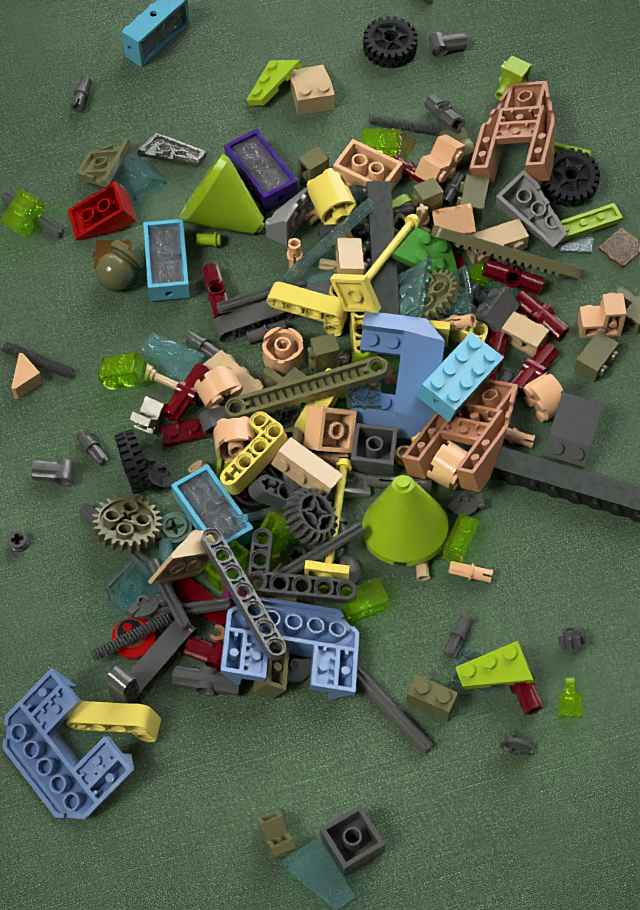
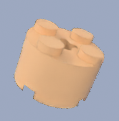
M276 327L268 331L262 343L265 366H269L281 376H285L293 367L298 369L303 363L304 357L301 335L292 328L282 329L281 327Z
M225 365L208 371L204 374L205 379L202 382L198 379L194 385L206 409L225 406L229 399L239 396L243 391V387L232 368L228 366L227 369Z
M546 372L523 387L527 395L524 397V400L528 407L535 408L537 411L536 416L540 422L547 421L556 415L562 395L561 392L563 391L556 378L552 374L547 375Z
M249 417L223 418L217 421V426L213 431L217 458L219 460L220 458L225 459V463L230 464L256 438V433L250 424Z
M448 440V446L443 444L433 458L431 465L434 468L432 471L428 470L427 477L449 490H457L460 482L455 469L468 451Z

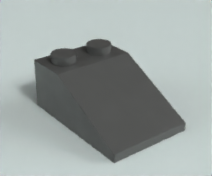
M562 392L544 455L585 467L603 403Z

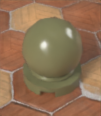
M115 239L109 245L112 252L105 253L99 259L96 266V276L99 283L106 289L119 291L132 283L135 277V269L142 270L146 261L138 252L134 255L127 250L130 246Z

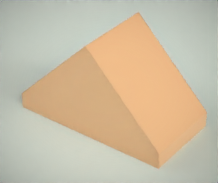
M19 353L11 387L14 399H20L43 384L40 372L23 353Z

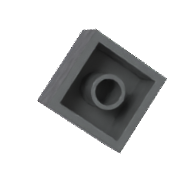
M356 423L351 454V470L358 473L392 476L398 428Z
M361 805L320 828V838L343 876L348 875L385 852V843Z

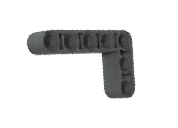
M259 528L253 533L247 578L251 585L255 579H262L264 581L261 587H253L257 595L349 604L356 599V586L347 579L270 572L273 552L272 534L266 528ZM267 536L269 540L266 544H259L257 542L258 538ZM259 557L266 559V563L262 566L255 564V560ZM284 581L286 586L282 590H277L274 588L275 583ZM300 583L308 585V589L304 592L297 591L296 587ZM322 585L330 587V591L327 594H321L318 589ZM349 587L353 592L350 596H343L340 593L342 588Z
M174 620L129 673L120 666H115L108 673L105 680L110 699L115 703L139 704L182 654L188 639L191 636L195 637L197 635L198 629L191 625L189 629L181 631L176 620Z

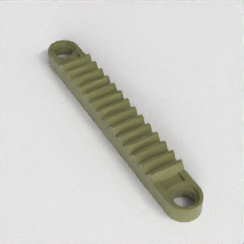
M433 225L432 236L451 241L457 248L461 246V248L467 250L469 247L471 252L475 250L479 254L484 252V255L488 257L490 255L495 259L499 257L502 261L507 260L509 263L522 264L526 268L529 266L533 270L537 269L547 274L552 273L554 276H558L561 273L582 279L585 269L443 227Z
M378 356L233 397L226 402L225 412L229 419L243 416L250 418L255 412L259 411L266 414L270 411L274 413L277 409L291 408L294 404L298 406L301 402L315 401L318 397L322 399L325 395L332 396L333 393L339 394L343 390L346 392L349 388L356 389L357 386L363 387L367 383L383 379L387 375L388 365L384 358ZM379 364L383 367V370L374 372L371 368L373 365ZM234 405H239L242 409L238 413H232L230 408Z

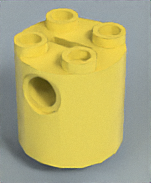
M329 168L323 174L307 182V192L323 225L341 226L346 224L350 218L355 217L358 212V206L341 173Z

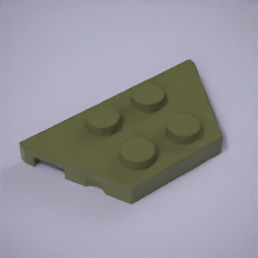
M124 139L122 145L114 148L110 144L103 148L89 151L76 173L78 179L102 187H108L131 146L129 139Z

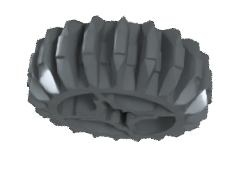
M305 487L298 491L296 490L287 498L286 504L283 507L285 510L283 517L287 519L285 524L289 525V532L295 534L294 539L300 538L301 544L307 543L308 546H317L330 540L336 533L335 529L338 526L336 520L339 517L334 514L336 509L332 508V501L328 502L327 495H321V491H315L313 487L308 489Z

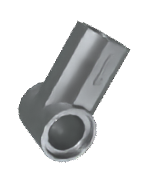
M59 459L57 462L35 460L32 464V479L54 481L60 486H71L73 484L76 463L70 459Z

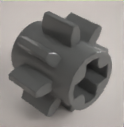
M578 627L565 628L562 630L563 636H558L559 647L565 649L566 653L569 654L582 651V645L587 644L585 633L579 631Z

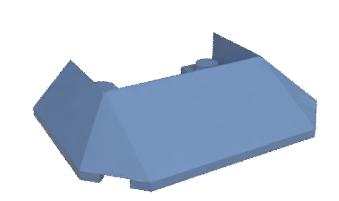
M365 311L360 352L399 356L400 364L395 395L380 393L372 400L363 399L369 391H366V393H364L365 391L360 393L358 391L357 394L353 395V399L356 398L355 396L359 398L364 395L361 399L366 402L364 404L358 399H354L356 400L354 401L355 404L352 402L351 410L357 411L356 423L398 428L397 438L411 440L413 436L422 431L436 413V411L417 397L422 384L442 364L445 341L427 318ZM375 392L368 393L367 397H373Z
M258 596L285 641L286 648L290 649L289 654L312 658L309 689L328 692V701L354 695L356 692L359 631L354 626L351 627L344 619L345 615L339 609ZM234 606L227 611L220 673L237 686H239L241 679L264 682L268 658L261 649L237 606ZM254 607L248 608L250 615H259L258 609ZM266 626L258 628L262 634L267 635L270 633V629Z
M51 668L5 715L6 738L3 739L2 749L55 818L87 819L135 771L131 754L122 753L109 736H104L81 761L77 758L56 731V728L82 701L74 693L77 686Z

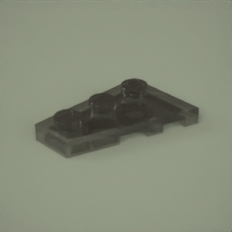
M157 132L138 149V156L197 167L206 158L207 151Z

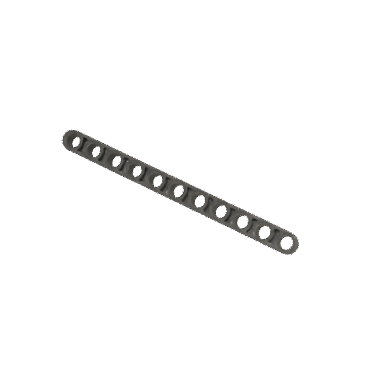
M396 260L398 283L415 278L416 275L422 272ZM330 279L304 287V289L328 295L332 283ZM266 301L221 315L213 320L212 325L220 342H229L246 336L247 331L263 327V324L266 326L281 320L287 322L302 316L275 309L269 306Z

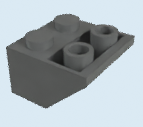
M507 287L480 290L475 294V299L464 309L463 315L473 313L477 321L487 325L488 334H491L492 332H501L506 321L520 304Z

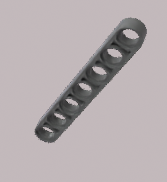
M207 528L201 537V544L266 657L274 661L280 660L286 651L285 641L221 532L216 528ZM206 536H215L217 538V542H208L206 540ZM224 553L228 559L220 561L216 554ZM234 571L238 574V578L231 579L227 576L226 572ZM245 589L249 596L241 597L238 595L237 590ZM254 607L258 609L259 615H250L248 608ZM266 626L270 629V633L267 635L262 634L258 628ZM273 644L278 645L281 648V652L273 653L269 646Z

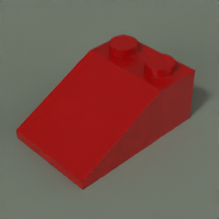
M116 181L68 209L75 239L78 241L121 231L136 222L128 192Z

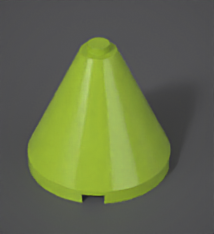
M223 153L220 154L206 173L178 218L182 219L184 223L249 234L259 233L265 225L262 213L233 163Z
M401 475L396 477L367 509L362 521V526L365 530L363 539L368 550L383 562L394 565V562L407 563V566L418 565L435 557L444 547L448 534V518L442 506L411 477Z

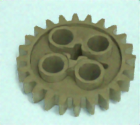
M434 269L432 274L427 271L426 276L420 275L418 281L413 280V285H407L408 291H403L404 296L399 298L401 301L399 303V310L404 316L427 318L428 320H433L434 317L439 319L441 313H447V308H453L451 303L457 302L455 297L460 296V282L454 273H450L449 270L444 271L441 269L438 272Z
M123 494L122 498L119 499L114 495L113 501L106 498V504L100 502L99 508H95V514H92L93 535L98 536V542L104 541V547L112 545L111 550L119 547L122 553L124 548H127L129 553H131L132 548H136L139 552L141 546L148 548L149 543L154 544L155 538H159L160 532H162V517H160V511H156V505L150 506V500L142 502V496L134 499V494L130 498Z

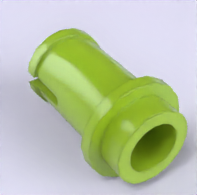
M218 232L214 234L197 233V246L209 245L217 248L222 244V235L218 234Z

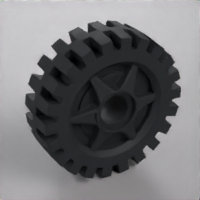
M386 16V20L383 17H380L378 21L375 19L372 21V24L369 23L364 31V54L368 57L369 61L373 60L374 65L379 63V67L382 68L384 65H387V68L390 69L391 65H394V68H398L399 64L404 66L406 62L409 63L411 58L415 57L418 42L417 31H415L413 25L410 26V22H405L403 18L397 20L395 16H393V19H390V16Z
M566 148L562 149L561 152L558 150L554 154L550 181H542V188L545 189L546 196L549 195L551 201L556 200L555 204L560 205V203H563V207H567L568 204L571 207H575L576 204L581 206L584 201L587 203L595 195L600 180V169H598L595 159L589 157L587 152L583 154L581 149H578L577 152L574 151V148H570L569 151ZM567 176H573L575 179L570 180Z
M131 429L115 434L114 437L121 462L133 494L152 489L146 464L134 430Z

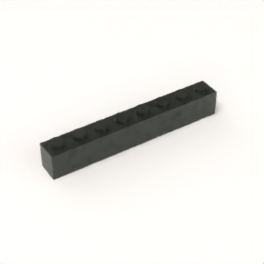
M367 181L366 188L362 189V201H366V206H363V218H367V223H364V235H368V240L365 241L366 253H369V258L366 259L367 270L372 267L395 238L391 181ZM389 257L370 283L381 306L379 312L400 315L396 260Z
M501 447L489 479H499L510 485H519L526 487L530 491L543 492L550 497H560L574 504L580 503L594 510H604L614 516H624L632 521L640 522V487Z

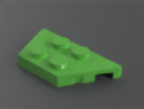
M415 228L390 256L424 273L429 271L432 274L434 269L438 272L441 269L444 271L449 270L450 273H454L460 282L451 243L432 236L422 229Z

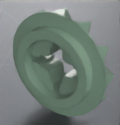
M170 512L162 517V532H160L162 541L165 540L169 544H180L192 531L191 521L183 513ZM172 522H174V524L178 528L177 534H175L174 531L171 530L173 526Z

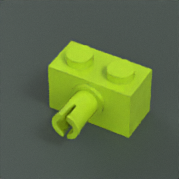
M512 55L508 61H504L500 68L502 72L499 79L500 87L495 91V98L499 100L510 83L529 82L531 64Z

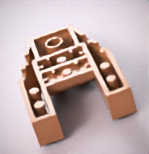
M547 81L510 83L499 99L500 104L496 109H492L488 121L481 125L469 167L470 172L474 176L490 178L489 184H492L495 181L504 144L531 142L525 163L526 170L536 181H550L554 160L556 123Z
M488 379L450 422L438 413H435L402 456L407 474L426 479L428 470L432 471L434 468L431 462L443 444L448 446V440L473 446L455 471L461 488L480 492L491 477L504 441L518 385Z

